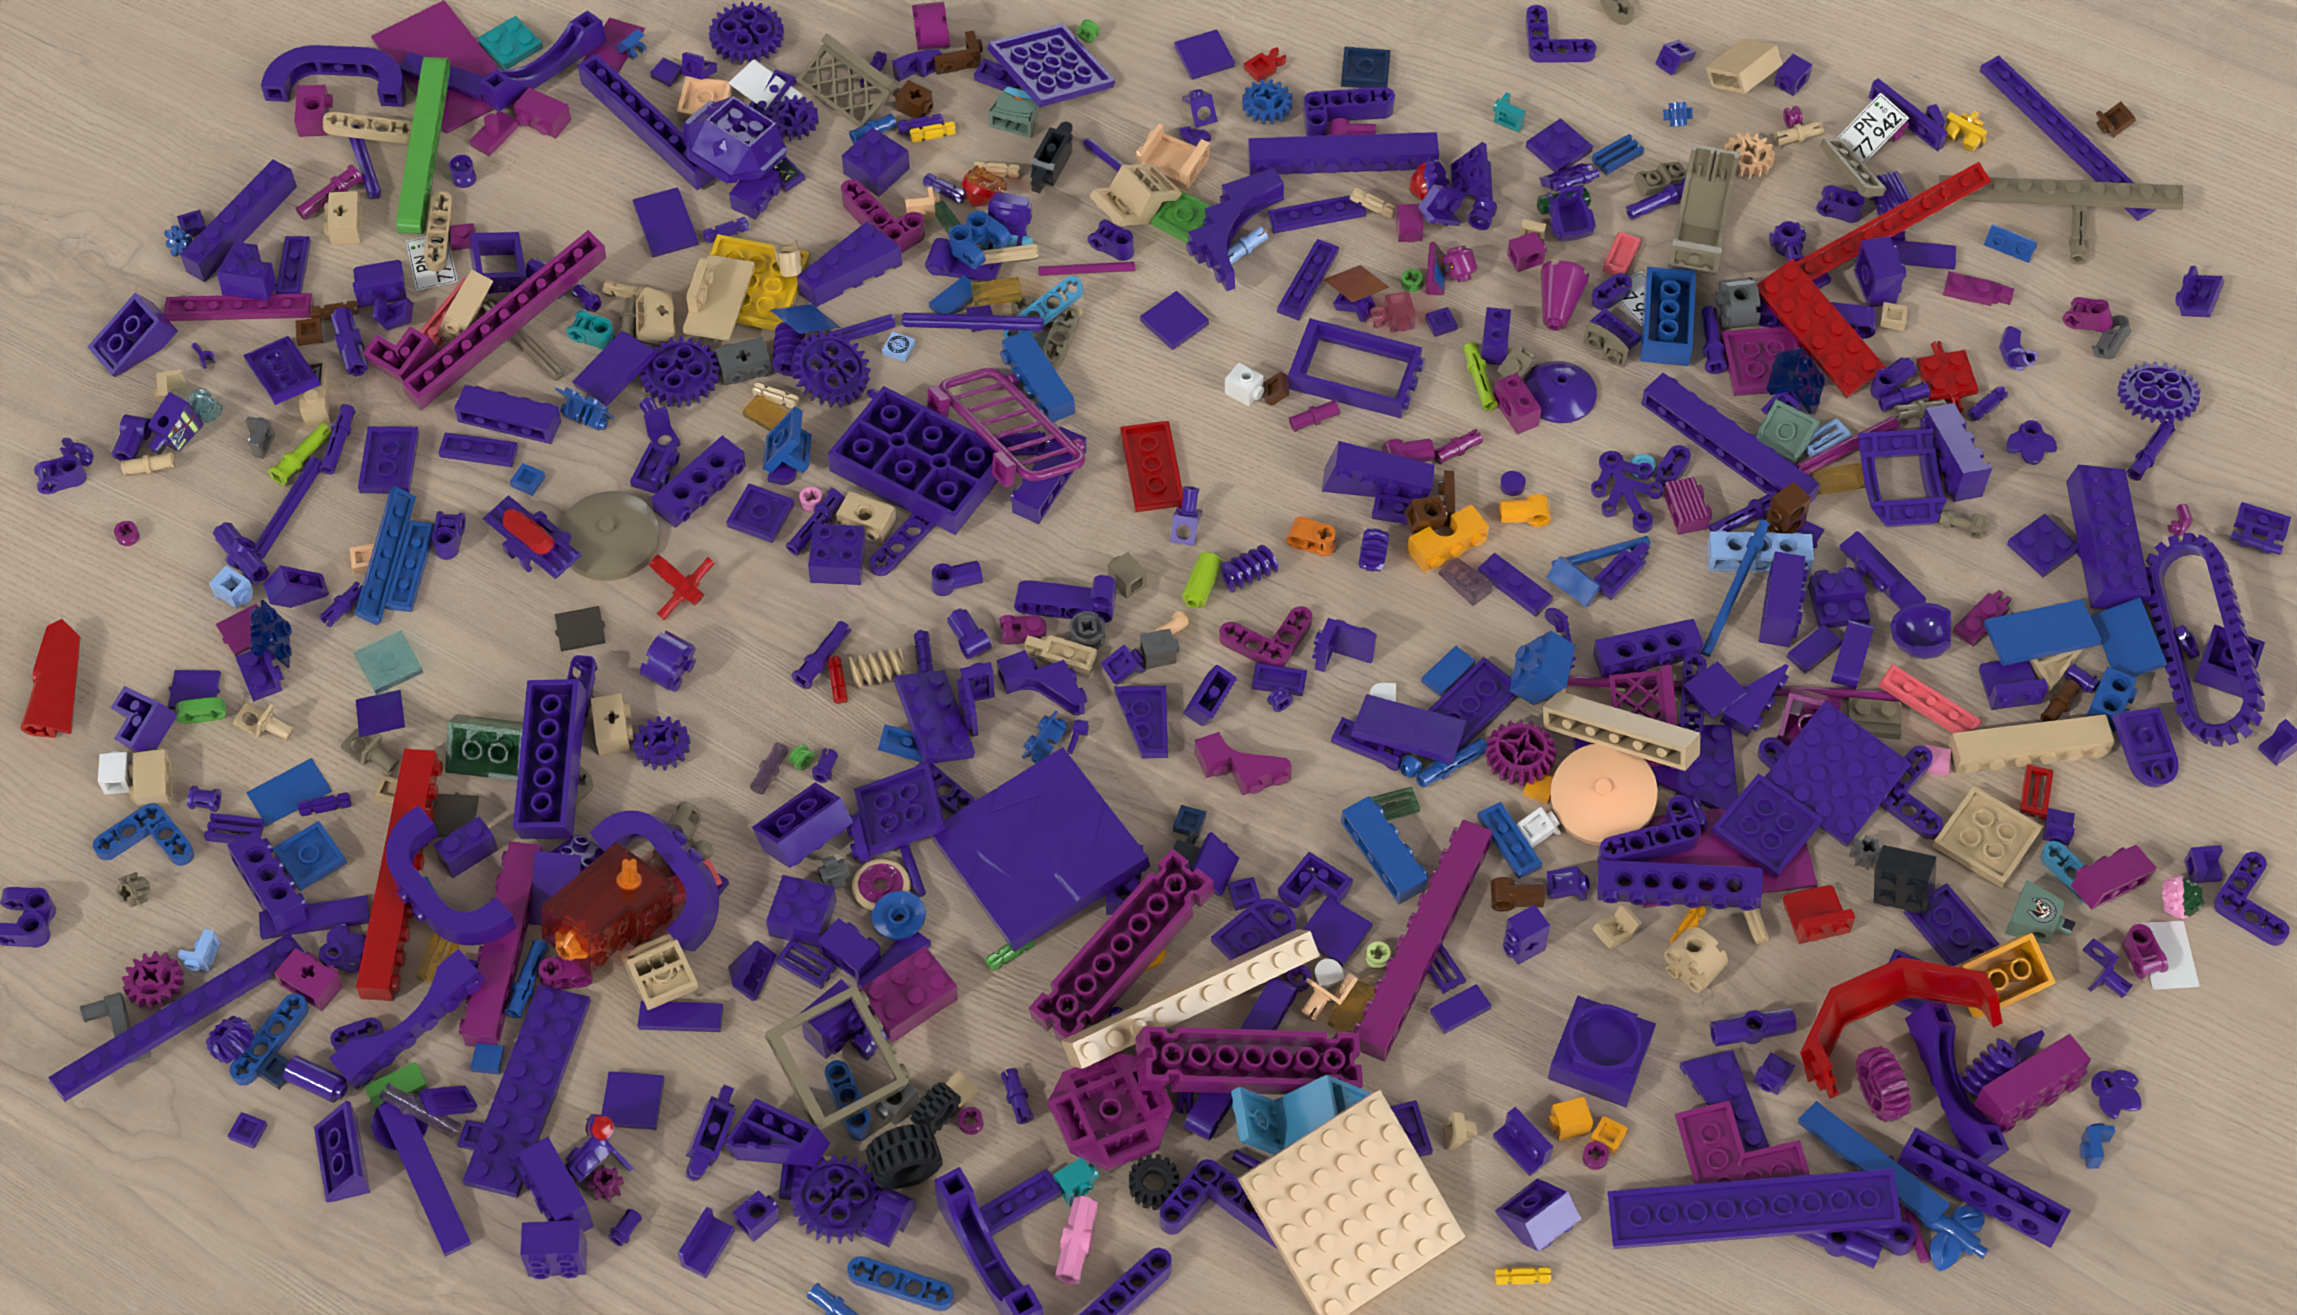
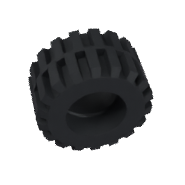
M924 1124L903 1125L890 1129L874 1138L866 1149V1156L874 1181L878 1187L885 1189H900L921 1183L937 1173L943 1164L934 1132L931 1127Z

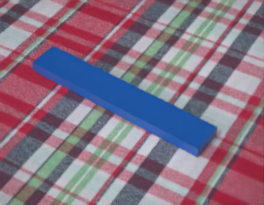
M396 486L390 489L354 613L355 616L376 626L381 623L416 500V496Z
M1818 1101L1798 1118L1799 1125L1858 1171L1894 1168L1899 1203L1930 1227L1949 1208L1950 1203Z

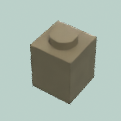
M1129 552L1113 558L1108 564V576L1115 579L1116 588L1126 598L1147 586V571Z

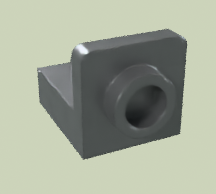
M247 416L245 422L250 432L248 444L254 457L264 459L275 437L271 423L261 417Z

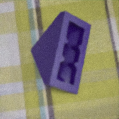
M758 940L754 941L728 966L732 986L751 1001H756L777 955Z

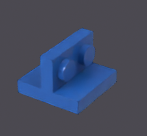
M794 406L766 436L763 469L769 473H772L781 462L802 473L809 468L812 434L801 429L803 411Z

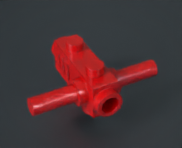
M656 555L648 566L675 589L672 592L673 596L658 611L657 615L665 620L680 602L684 603L686 600L694 606L697 605L704 597V594L697 588L700 585L699 581L714 566L715 562L707 557L692 575L688 574L684 577L662 556Z

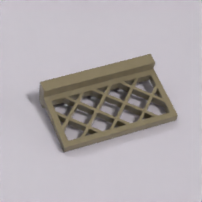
M826 33L821 39L824 44L795 80L857 127L864 126L867 121L874 118L891 95L895 97L900 89L891 79ZM827 52L831 55L832 64L821 66V59ZM846 66L848 68V76L837 78V68ZM832 69L833 79L822 81L821 71ZM817 72V82L808 84L804 81L810 73ZM863 78L865 88L854 90L853 80ZM848 81L849 91L838 93V83ZM833 84L834 94L824 96L822 86ZM879 90L883 93L877 101L870 102V92ZM865 93L866 103L855 105L854 95ZM849 96L850 106L840 108L839 98ZM866 108V115L859 122L856 119L855 110Z

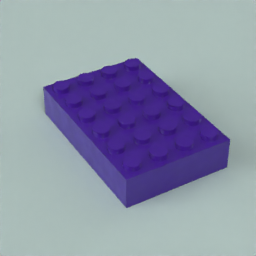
M885 386L880 389L828 452L829 471L916 514L954 535L960 531L998 482L992 475L993 454L997 452L977 432Z

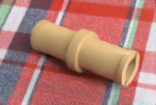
M1817 120L1816 122L1804 125L1795 124L1793 128L1782 131H1775L1774 139H1778L1775 143L1777 146L1795 141L1800 143L1804 142L1806 138L1823 135L1824 128H1819L1823 124L1820 120Z
M172 452L153 456L144 454L142 458L121 461L122 473L125 476L143 472L152 474L155 470L175 468V458Z

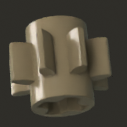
M137 872L118 879L120 885L116 888V894L120 902L128 903L129 907L132 908L148 901L146 895L151 889L146 877H138Z

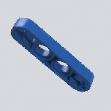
M298 993L287 995L256 1032L255 1038L251 1042L252 1046L245 1051V1054L240 1055L238 1060L232 1062L229 1072L236 1084L241 1086L251 1084L258 1077L257 1069L273 1051H279L307 1016L309 1007L302 995ZM298 1004L300 1005V1009H299V1010L293 1009V1010L291 1011V1009H290V1006H291V1005H293V1006H297ZM282 1023L285 1025L283 1032L279 1034L271 1033V1028L275 1024ZM264 1044L268 1046L265 1054L260 1056L253 1054L254 1049L258 1045ZM248 1069L249 1072L247 1074L242 1073L239 1075L238 1070Z
M861 1256L853 1258L848 1264L849 1280L857 1286L936 1311H946L954 1303L953 1289L945 1282ZM861 1266H865V1272L867 1273H861L860 1276H856L854 1269L859 1270ZM890 1273L894 1275V1283L889 1286L882 1285L879 1279L883 1274ZM870 1274H874V1281H871ZM911 1282H918L922 1285V1290L918 1294H910L906 1291L907 1285ZM930 1286V1291L932 1294L928 1293V1298H925V1296L927 1295V1287ZM941 1291L945 1292L946 1298H942L941 1302H937L935 1295H940Z

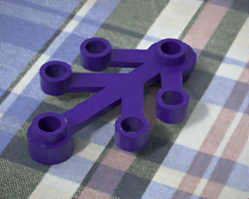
M1616 451L1603 453L1599 458V467L1602 469L1598 480L1592 483L1591 493L1594 497H1603L1606 494V485L1611 475L1616 483L1608 500L1604 501L1601 505L1602 514L1606 517H1613L1617 512V504L1623 494L1634 515L1632 524L1634 530L1639 533L1649 532L1653 527V517L1649 512L1642 509L1633 491L1646 494L1652 499H1659L1663 495V486L1659 482L1646 484L1627 478L1623 471L1638 475L1642 480H1648L1652 477V466L1649 463L1636 465L1624 461L1623 456ZM1646 469V470H1648L1649 472H1648V473H1642L1641 470ZM1601 487L1603 490L1596 491L1595 488ZM1652 489H1658L1659 492H1656V493H1655V492H1652L1651 490H1652ZM1606 507H1612L1613 509H1612V510H1606L1605 508H1606ZM1640 518H1645V519H1647V520H1645V521H1640L1639 519H1640Z

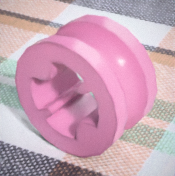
M806 487L800 492V504L803 510L814 512V507L822 503V494L818 488ZM812 497H815V500L812 499L810 502H807V499L810 500Z

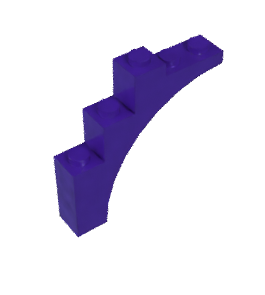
M1271 168L1223 184L1222 195L1220 196L1221 203L1205 208L1204 227L1188 232L1189 242L1186 243L1188 254L1194 256L1198 264L1206 262L1207 267L1213 269L1216 281L1222 283L1226 291L1235 289V271L1228 258V251L1235 235L1255 214L1268 206L1284 200V182L1276 170Z

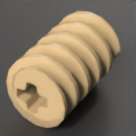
M900 646L897 648V654L894 653L892 648H888L886 657L881 650H878L876 659L871 652L867 653L866 661L862 655H857L856 663L849 657L853 680L859 688H862L863 680H866L869 686H872L873 678L876 677L878 682L882 684L884 675L891 682L893 681L894 673L903 675L905 671Z

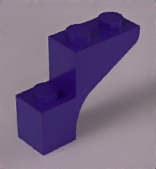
M1026 650L996 660L997 674L1007 694L1019 690H1033L1044 695L1074 716L1085 714V703L1087 702L1085 691L1082 687L1078 688L1076 674L1072 667L1068 668L1065 660L1038 669L1034 658L1029 659Z

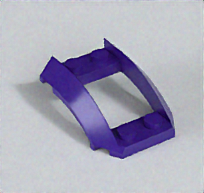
M1933 428L1858 433L1862 473L1870 507L1887 528L1935 524L1947 502L1939 477L1936 449L1933 443ZM1919 456L1926 498L1882 501L1874 459Z

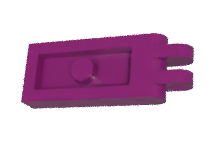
M1998 590L1994 595L1988 593L1954 627L1953 633L1974 647L1987 634L1984 627L1985 619L2006 615L2010 609L2007 605L2011 602L2012 598L2007 595L2000 601L1999 599L2004 594L2001 590Z

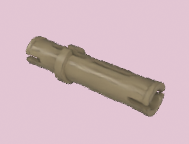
M2082 204L2072 205V234L2069 237V246L2071 247L2070 261L2077 265L2085 262V252L2088 245V237L2086 236L2088 206Z

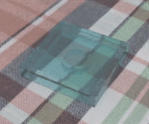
M401 630L354 652L355 658L376 695L424 673Z

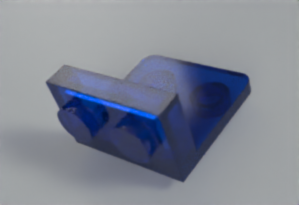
M1803 347L1782 351L1776 354L1766 390L1770 395L1793 391L1806 411L1812 415L1816 414L1820 404L1821 394L1825 386V377L1818 370L1813 359L1808 356Z

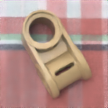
M798 240L788 245L779 246L774 244L777 266H779L781 275L790 277L802 273Z

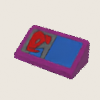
M1432 241L1429 244L1425 293L1442 296L1445 289L1446 270L1443 263L1445 254Z

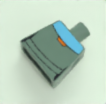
M1021 86L1019 89L1006 87L989 110V127L1031 138L1038 113V105Z

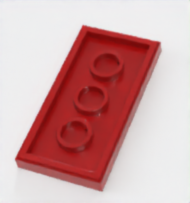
M1169 420L1120 427L1135 513L1182 506L1183 488Z

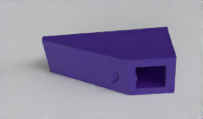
M1784 664L1744 687L1743 689L1747 692V695L1732 704L1731 709L1727 708L1720 722L1725 725H1731L1732 729L1748 737L1751 730L1757 732L1764 720L1760 715L1764 709L1768 711L1771 709L1777 698L1773 696L1777 688L1782 690L1789 678L1785 674L1789 666Z

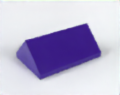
M344 1101L314 1126L326 1202H335L370 1193L358 1118L351 1102Z

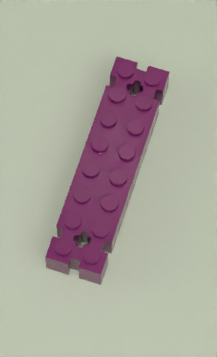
M1171 849L1158 863L1159 873L1154 875L1150 872L1050 983L1052 992L1049 995L1042 992L1029 1007L1031 1019L1047 1032L1053 1027L1058 1041L1061 1042V1040L1084 1030L1088 1024L1093 1026L1099 1023L1194 916L1193 906L1197 904L1199 907H1202L1215 892L1214 881L1198 868L1191 872L1189 861L1174 849ZM1073 1007L1071 1012H1064V1009L1068 1008L1070 1010Z
M1143 1026L1135 1037L1137 1059H1144L1137 1069L1139 1091H1161L1165 1085H1171V1092L1231 1093L1232 1090L1242 1087L1257 1094L1286 1095L1325 1075L1332 1076L1359 1088L1363 1087L1362 1065L1355 1064L1356 1058L1361 1054L1359 1033L1337 1032L1332 1039L1327 1038V1032L1176 1027L1172 1033H1166V1027Z

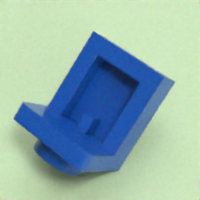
M2095 1123L2087 1126L2081 1137L2080 1156L2082 1159H2085L2087 1169L2099 1168L2104 1159L2102 1142L2111 1141L2116 1132L2115 1126Z

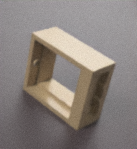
M471 269L446 312L437 335L444 342L449 344L471 326L493 283L492 280Z

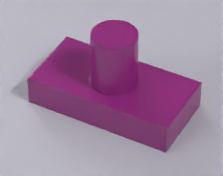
M501 111L496 114H487L484 117L485 125L469 140L470 145L485 155L490 156L519 127L518 121Z

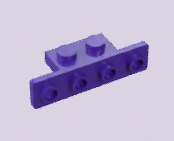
M1856 531L1840 544V550L1855 564L1857 570H1861L1862 575H1866L1872 581L1875 588L1879 592H1883L1899 609L1911 604L1926 602V597L1859 531Z

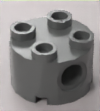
M1753 277L1720 281L1719 292H1715L1716 306L1721 308V314L1719 315L1720 327L1730 329L1757 326L1760 320V312L1756 313L1757 307L1760 306V297L1757 283L1753 280Z

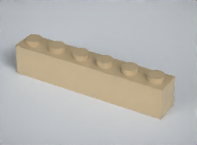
M1560 691L1543 706L1544 728L1594 744L1597 743L1684 771L1700 755V733Z
M2105 714L1952 733L1948 749H1952L1951 760L1955 773L1965 772L1971 774L1979 770L1991 769L1996 771L2011 766L2026 767L2027 764H2051L2060 760L2076 761L2085 757L2101 758L2109 755L2115 741Z

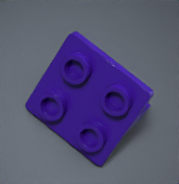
M1484 142L1479 143L1451 164L1452 188L1461 189L1466 196L1470 194L1475 198L1488 197L1493 199L1491 162L1487 159V144Z

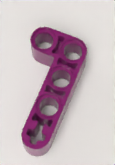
M849 179L842 183L843 206L860 225L869 222L901 247V253L924 239V218L920 213L909 212L895 219L859 181Z

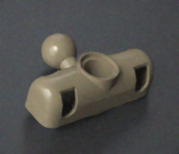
M682 802L678 804L676 814L671 816L669 823L675 829H680L687 836L688 840L686 842L688 845L698 850L704 858L702 861H705L713 854L712 845L706 840H700L696 843L690 841L701 822V813L695 805ZM692 813L698 816L695 825L689 820ZM655 848L652 858L647 861L648 870L652 875L668 879L672 869L665 865L666 861Z

